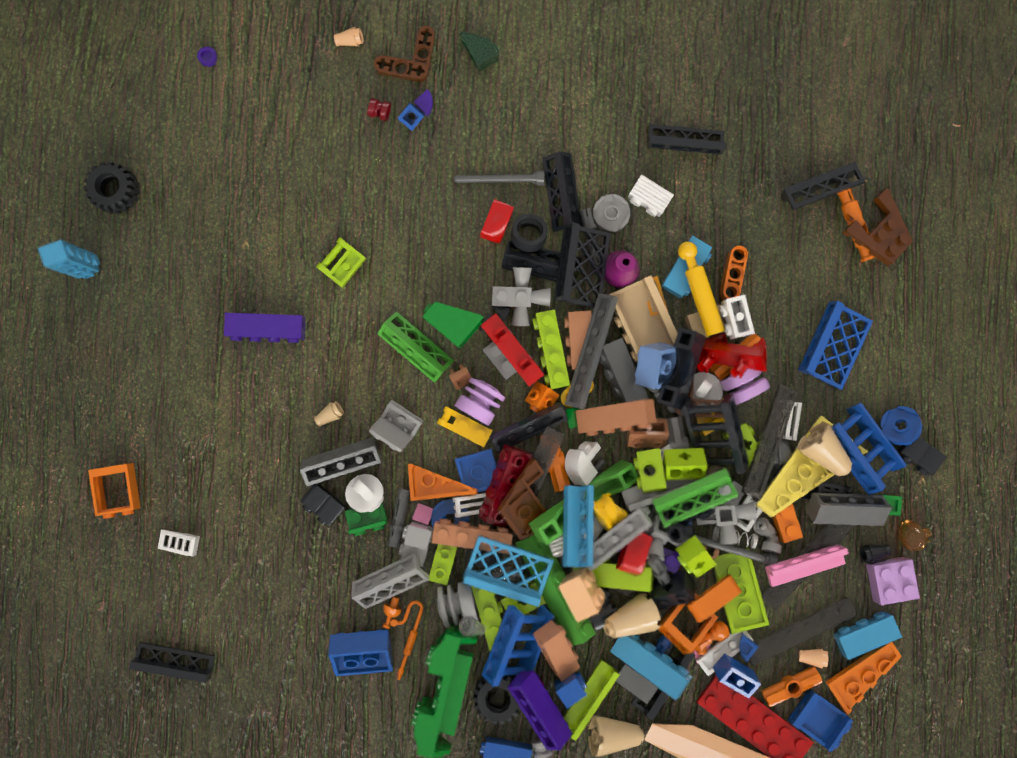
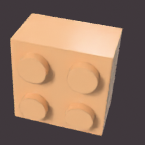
M582 567L567 574L558 586L577 622L599 613L605 602L604 591L601 587L598 588L595 582V574L588 567Z

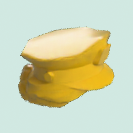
M610 493L603 494L599 500L593 503V515L607 532L628 517V512L612 501Z

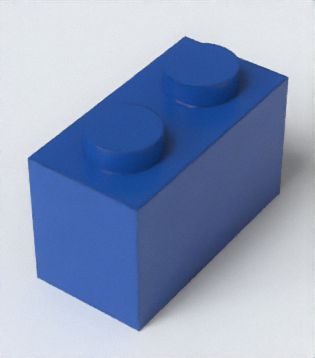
M725 653L712 667L721 683L747 698H750L761 685L752 669Z
M574 672L563 682L559 678L554 681L556 693L566 708H569L587 695L585 690L587 688L586 681L580 672Z

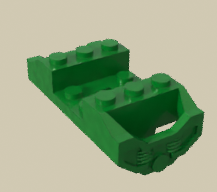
M451 623V627H447L436 640L435 645L431 644L426 660V665L429 666L428 673L440 675L434 699L423 696L422 702H417L411 725L415 726L413 733L418 747L417 755L439 758L450 754L452 743L438 733L452 736L455 734L473 658V653L460 650L459 644H476L478 636L464 626H455Z

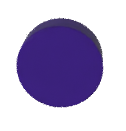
M202 47L198 51L197 58L201 65L211 67L217 62V54L213 48Z

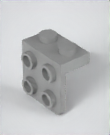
M391 400L382 416L371 426L369 432L376 439L388 444L391 449L402 452L414 438L424 420Z

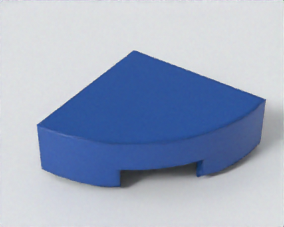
M743 633L739 641V650L742 658L747 662L759 646Z

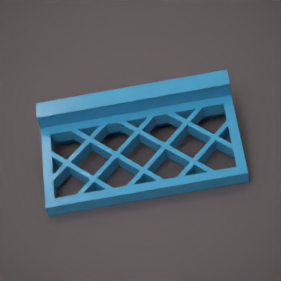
M478 535L467 569H465L463 574V583L539 607L541 594L554 560ZM480 543L489 544L492 550L482 555L479 550ZM502 549L508 550L511 556L500 561L496 552ZM494 553L498 562L488 567L484 558ZM521 555L527 556L529 562L519 567L515 558ZM513 559L517 568L506 573L502 564ZM482 560L485 569L479 572L472 570L473 563ZM539 561L546 562V569L537 572L534 564ZM500 566L504 574L499 577L492 576L490 570ZM532 566L535 574L525 579L521 570ZM519 572L523 580L518 583L511 582L508 576ZM538 578L540 582L538 590L529 588L527 582Z

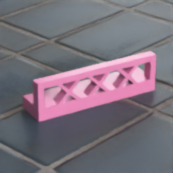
M836 544L766 566L765 570L769 584L774 587L844 565L846 563L843 555L848 554L847 548Z

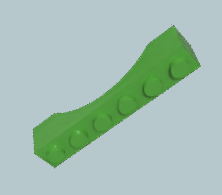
M620 460L595 477L589 483V485L594 486V501L599 500L603 494L610 493L613 495L635 484L639 476L633 464ZM564 499L529 523L536 538L546 545L563 534Z

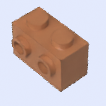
M656 419L657 422L649 423V428L638 429V425L632 426V430L626 431L627 447L637 449L642 447L655 449L665 447L669 437L667 419Z

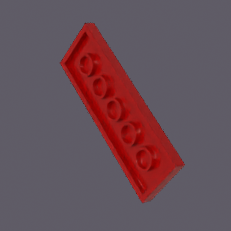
M716 674L696 700L700 706L770 758H803L814 743L753 695L747 698L721 683Z

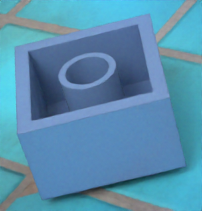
M658 342L640 346L638 365L635 371V384L651 389L661 388L662 383H665L671 377L675 368L676 350L674 345Z

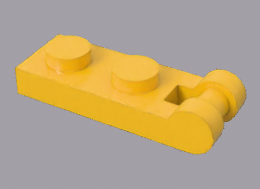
M445 406L443 409L444 413L437 423L485 447L493 430ZM451 416L456 418L453 424L448 422Z

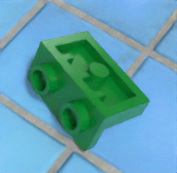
M383 502L372 512L360 513L354 509L344 511L349 527L348 534L354 533V536L365 534V530L373 528V531L384 529V525L388 523Z

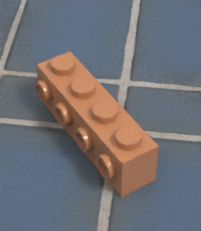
M653 399L575 411L579 434L586 433L587 436L598 435L600 430H603V434L614 433L615 428H620V431L632 430V426L638 425V429L649 428V423L657 422Z
M439 519V521L436 520L434 523L432 543L474 549L478 535L508 545L512 543L513 532L509 531V528L498 527L497 529H491L489 525L484 524L471 526V523L459 521V524L451 523L449 519ZM480 543L479 550H492L489 544ZM502 549V550H500V551L497 552V553L510 554L509 551L506 550V549Z

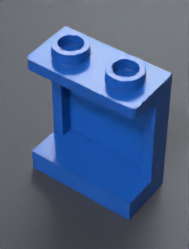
M812 689L807 690L787 719L793 726L802 730L830 752L840 745L841 738L845 733L849 732L853 722L847 714Z

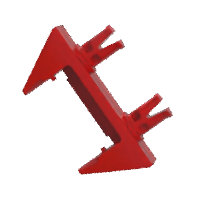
M494 314L481 325L482 329L529 387L544 375L497 314Z
M725 332L717 334L705 340L699 358L701 362L697 365L700 372L705 370L706 373H708L713 364L732 366L734 368L730 371L731 375L734 378L739 376V379L742 378L747 369L766 372L767 347L765 340L761 338L752 347L727 343Z

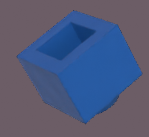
M410 102L397 119L413 131L425 114ZM409 113H414L415 119H410Z

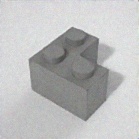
M414 521L407 525L402 534V538L405 541L404 544H401L398 554L402 555L401 559L416 553L420 556V566L423 567L434 528Z

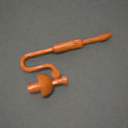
M393 596L391 603H384L383 606L384 613L387 615L386 622L382 626L383 628L390 629L391 626L395 627L396 625L404 624L412 605L417 604L420 607L414 628L410 631L403 652L404 658L401 667L397 673L398 680H400L418 634L417 628L424 607L418 600L411 601L407 606L403 620L398 621L395 617L401 613L402 608L398 607L400 598Z

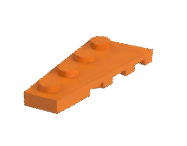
M890 642L869 651L825 683L843 711L849 715L852 711L851 708L856 702L860 703L870 687L873 688L877 684L878 678L882 674L885 675L902 656L894 643Z

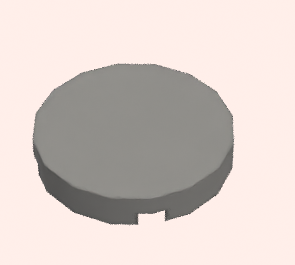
M616 194L602 196L593 208L595 224L606 232H617L623 229L630 218L628 202Z

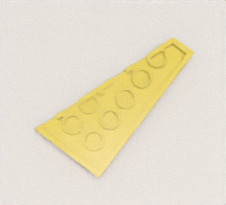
M821 415L811 428L822 422L828 423L830 426L833 424ZM808 431L805 437L807 438L811 433ZM858 446L863 455L868 452L862 446ZM796 448L755 505L768 516L773 517L835 474L808 458Z

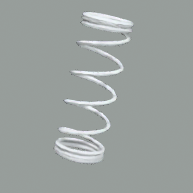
M715 526L712 539L715 541L718 540L719 528H721ZM736 530V532L738 533V539H739L738 546H739V544H740V539H741L742 535H743L744 533H746V532H743V533L741 534V536H740V535H739V532ZM746 533V547H748L752 536L751 549H755L758 543V535L753 533L748 539V534Z

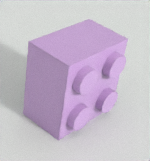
M898 557L876 561L871 564L866 563L874 602L886 605L920 599L912 559Z

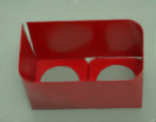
M494 199L480 233V238L500 244L514 207Z
M642 533L623 547L616 569L634 576L640 575L644 570L653 537Z

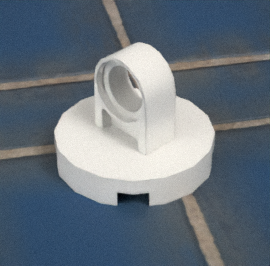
M706 372L695 374L693 399L721 400L723 388L719 383L720 380ZM701 403V404H699V406H703V405H707V404H706V403Z
M358 475L346 487V501L352 509L360 513L376 510L384 499V487L378 478L373 475Z

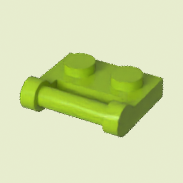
M339 237L335 247L322 263L319 262L316 267L343 288L366 258ZM343 248L347 251L334 267L328 270L327 267Z

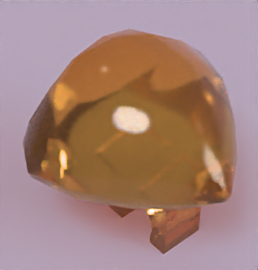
M909 519L901 523L899 530L901 544L909 551L923 550L926 544L930 542L927 537L932 535L928 528L922 529L917 522Z

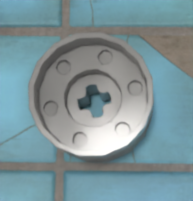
M458 582L457 592H454L451 584L447 585L448 594L445 593L443 586L437 588L438 611L445 628L451 627V617L455 626L459 624L460 615L463 616L465 623L479 620L471 585Z

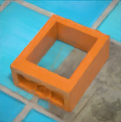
M134 463L88 470L95 516L103 515V519L115 517V513L122 512V516L134 514L135 509L141 508ZM125 472L130 505L107 509L102 476Z
M680 604L670 607L658 623L660 625L658 630L683 654H689L695 650L718 617L715 614L708 617L693 638L689 640L671 623L685 605Z

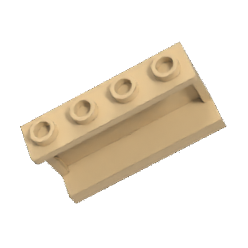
M651 275L609 294L618 298L614 310L616 315L614 321L618 328H622L624 333L622 335L623 341L626 345L629 344L632 351L630 356L634 363L637 362L638 364V351L642 345L658 342L674 345L677 331ZM648 301H650L652 312H657V315H650L647 305Z

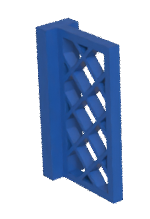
M839 301L829 302L798 371L809 374L842 390L873 321L845 307ZM842 311L847 313L848 322L841 323L840 315ZM861 320L865 322L863 330L858 332L855 322ZM851 324L853 334L846 336L843 326ZM839 328L841 338L834 341L832 332ZM855 337L856 345L850 349L847 339ZM843 341L846 351L838 353L835 344ZM831 345L834 355L826 358L824 350ZM847 354L849 361L847 365L842 366L839 356ZM835 358L838 368L830 371L827 361ZM823 363L826 373L820 375L815 370L818 364ZM839 371L841 376L839 383L833 381L832 373Z

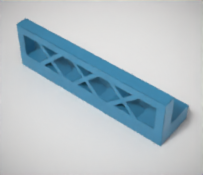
M593 485L581 487L564 486L563 567H593ZM585 553H586V562H584V554H585Z

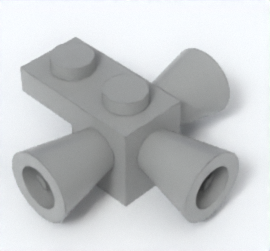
M513 267L516 286H493L492 306L515 307L511 325L530 326L527 307H531V303L550 307L551 288L531 291L528 283L532 268Z
M729 485L721 487L718 494L724 496L732 493ZM729 500L713 507L714 514L710 515L709 518H696L697 525L717 523V526H721L719 544H735L739 542L734 525H737V518L757 520L755 501L735 506V502Z
M652 504L648 517L653 525L643 532L653 537L647 554V560L652 555H656L663 562V545L670 542L679 547L688 541L689 538L682 543L671 541L668 536L671 526L664 528L654 504ZM671 510L663 513L666 521L670 520Z

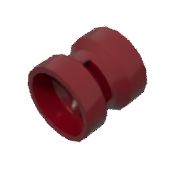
M371 98L367 116L371 118L379 117L380 120L387 121L390 115L391 103L386 101L379 102L378 99Z

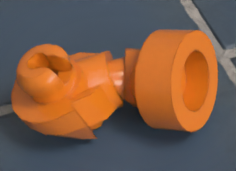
M716 621L709 629V633H706L695 648V651L699 655H705L707 653V646L712 644L713 640L722 642L729 637L727 625L722 621Z

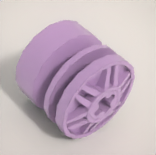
M471 377L469 382L476 387L473 390L466 386L465 389L471 394L470 397L460 395L454 406L489 426L495 416L489 410L490 406L500 408V405L493 401L497 398L503 402L506 397L490 384Z

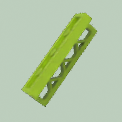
M600 659L585 682L587 688H585L587 695L570 706L563 715V719L568 723V727L573 733L571 738L575 741L619 677L618 670L603 659Z

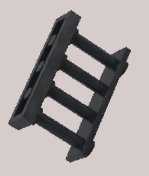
M726 394L720 404L693 406L692 398L688 397L681 407V413L686 420L692 448L729 447L732 450V456L707 457V466L733 464L736 467L737 474L745 473L749 461L734 395ZM720 412L724 415V422L697 423L696 414ZM725 430L729 438L702 441L700 431Z

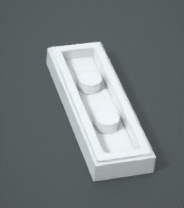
M747 631L734 634L729 632L727 639L722 642H716L707 650L705 655L695 659L708 676L714 672L712 667L724 653L733 657L740 652L739 641L743 633L753 641Z

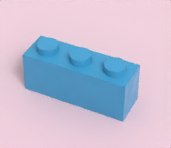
M692 236L688 241L697 247V254L695 256L697 265L707 264L712 256L709 253L712 247ZM679 256L661 285L662 289L679 299L684 295L688 296L691 291L685 275L688 269L686 260L681 259Z
M881 611L875 613L874 617L868 620H858L856 625L839 628L838 632L833 635L842 656L849 660L902 638L893 615Z

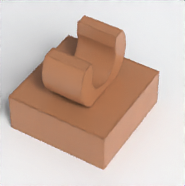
M462 364L459 365L461 370L454 372L453 369L450 370L451 375L449 377L456 390L471 384L469 382L471 375L467 367L464 368Z

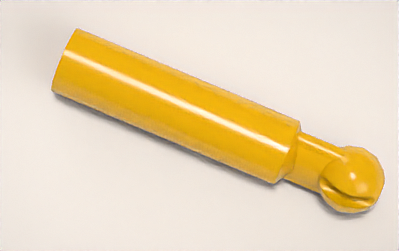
M687 241L679 246L678 255L681 259L686 260L688 269L685 275L703 328L708 337L725 331V327L704 267L697 265L695 259L697 247L692 242Z

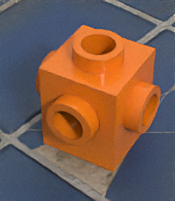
M536 381L524 401L531 405L529 407L531 410L538 413L554 405L559 394Z

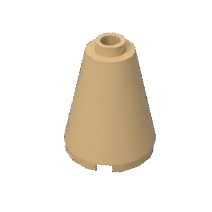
M822 422L809 430L811 434L807 438L805 436L801 438L797 449L835 475H847L852 469V462L828 423Z
M645 593L636 595L605 620L603 626L605 633L611 638H619L658 630L660 625H658L657 621L660 620V615L652 599L648 600L645 597L647 595Z
M597 715L592 716L589 721L588 729H592L591 736H588L591 754L595 755V757L639 746L641 741L644 740V731L639 725Z

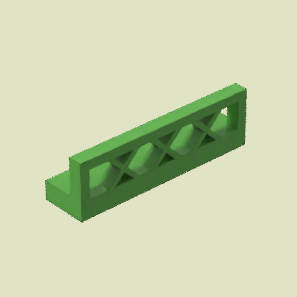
M397 311L383 323L377 333L434 383L439 380L444 371L454 362L451 357ZM396 319L402 324V327H397L392 322ZM408 333L415 335L416 340L408 337ZM422 345L429 347L431 352H426ZM437 358H442L446 364L442 366L437 361Z
M725 468L652 500L664 528H667L736 498L738 493ZM729 485L732 493L725 496L718 494L720 488ZM703 495H712L711 502L706 504L700 502ZM684 503H693L692 510L688 512L681 510ZM668 510L675 511L674 518L666 521L663 513Z

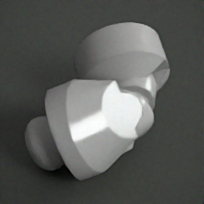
M758 518L753 525V529L756 534L767 538L762 543L761 550L780 555L782 545L779 543V536H776L778 533L768 519Z

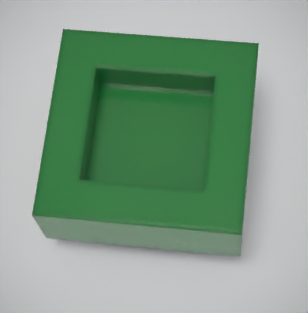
M566 409L569 428L578 427L575 411L582 409Z
M883 495L892 507L889 515L901 516L902 496Z

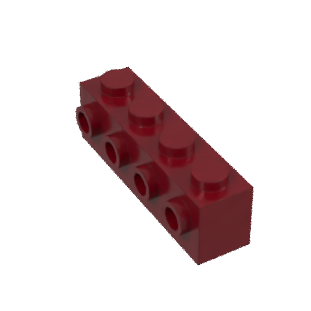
M504 445L503 450L499 454L498 464L493 471L491 483L486 490L484 502L479 509L478 517L485 523L506 528L507 523L497 509L533 455L527 451Z

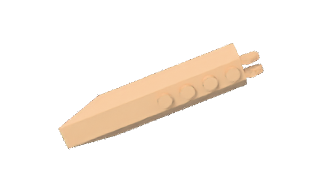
M652 723L644 739L678 758H770L693 725Z

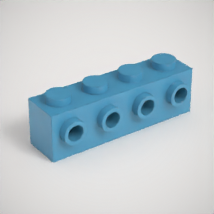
M63 240L38 248L46 268L78 279L93 277L94 273L100 271L98 266L100 261L96 254Z
M639 634L619 637L610 652L666 694L677 700L692 679L689 671L683 666L674 664L668 655L660 654L656 651V647L653 644L645 643L639 638Z

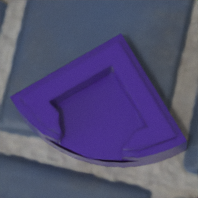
M428 89L414 101V104L427 117L430 115L433 107L432 95Z

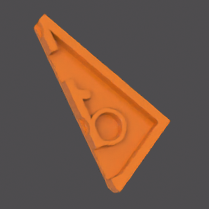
M408 464L411 501L478 494V489L419 466Z

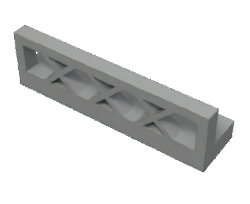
M700 479L665 480L667 491L643 494V490L638 489V485L621 491L627 510L632 511L652 504V500Z
M648 507L638 508L593 543V567H588L590 571L596 569L653 525L647 516L651 512ZM586 553L584 554V562H586Z
M413 553L352 582L351 598L367 609L428 581L429 575L420 568V556ZM415 574L420 576L418 578H411ZM396 583H405L403 585H394ZM381 590H389L385 593L379 592ZM369 597L372 599L366 601L363 598Z

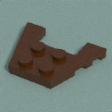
M886 188L873 199L885 214L877 225L867 234L858 221L855 220L842 233L846 237L850 236L855 239L857 245L865 246L870 250L869 253L889 266L898 259L913 240L889 189Z
M533 458L530 459L497 509L519 540L534 535L529 523L546 512L529 487L544 474L540 465Z

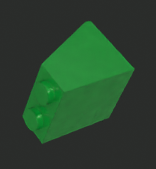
M434 302L433 305L431 303L428 304L423 310L424 315L422 316L425 321L459 350L484 322V317L480 314Z

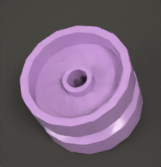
M747 369L741 379H739V376L734 378L730 374V376L719 382L724 391L736 388L735 391L730 393L734 395L736 405L761 394L771 387L766 378H759L753 381L762 371Z

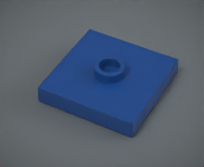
M492 448L455 458L461 483L478 489V492L487 490L492 480L493 471L496 468Z

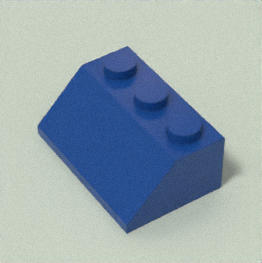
M379 629L368 632L358 631L356 633L330 635L328 655L335 676L393 671L391 639L388 630Z

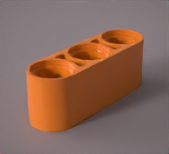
M736 246L727 254L719 296L723 301L738 297L741 293L748 258L747 249L743 246ZM734 251L741 254V260L734 258ZM730 270L737 272V279L730 276ZM727 288L733 290V297H728L726 295Z
M729 574L697 596L695 601L689 602L687 607L696 621L700 623L738 596L742 590L731 574Z

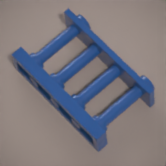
M858 403L846 409L850 417L842 425L836 423L831 425V428L852 462L851 472L866 493L870 495L880 492L886 487L881 478L889 470L892 472L905 468L907 465L863 404ZM856 423L862 433L852 441L846 431ZM868 439L874 448L863 456L858 446ZM879 454L885 464L875 472L869 463Z
M508 605L482 676L492 686H499L503 675H518L521 671H534L541 649L533 633L549 621H553L555 615L544 605H540L537 615H524L514 605ZM523 623H533L530 632L519 633ZM526 641L524 649L513 650L515 642ZM509 658H520L517 666L506 667Z

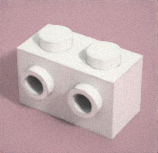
M745 295L721 302L720 313L722 317H725V333L730 337V340L755 333Z

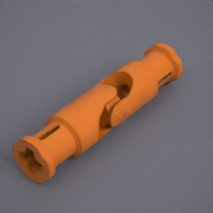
M851 189L838 193L837 195L842 204L841 210L847 224L849 225L857 220L868 234L869 231L862 217L858 201L854 199ZM852 238L855 248H858L862 258L860 260L861 263L876 258L869 253V249L863 245H857L855 239Z

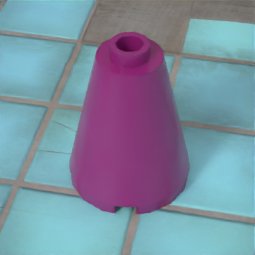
M618 250L607 256L606 282L615 288H625L637 280L640 273V265L633 254L624 250Z

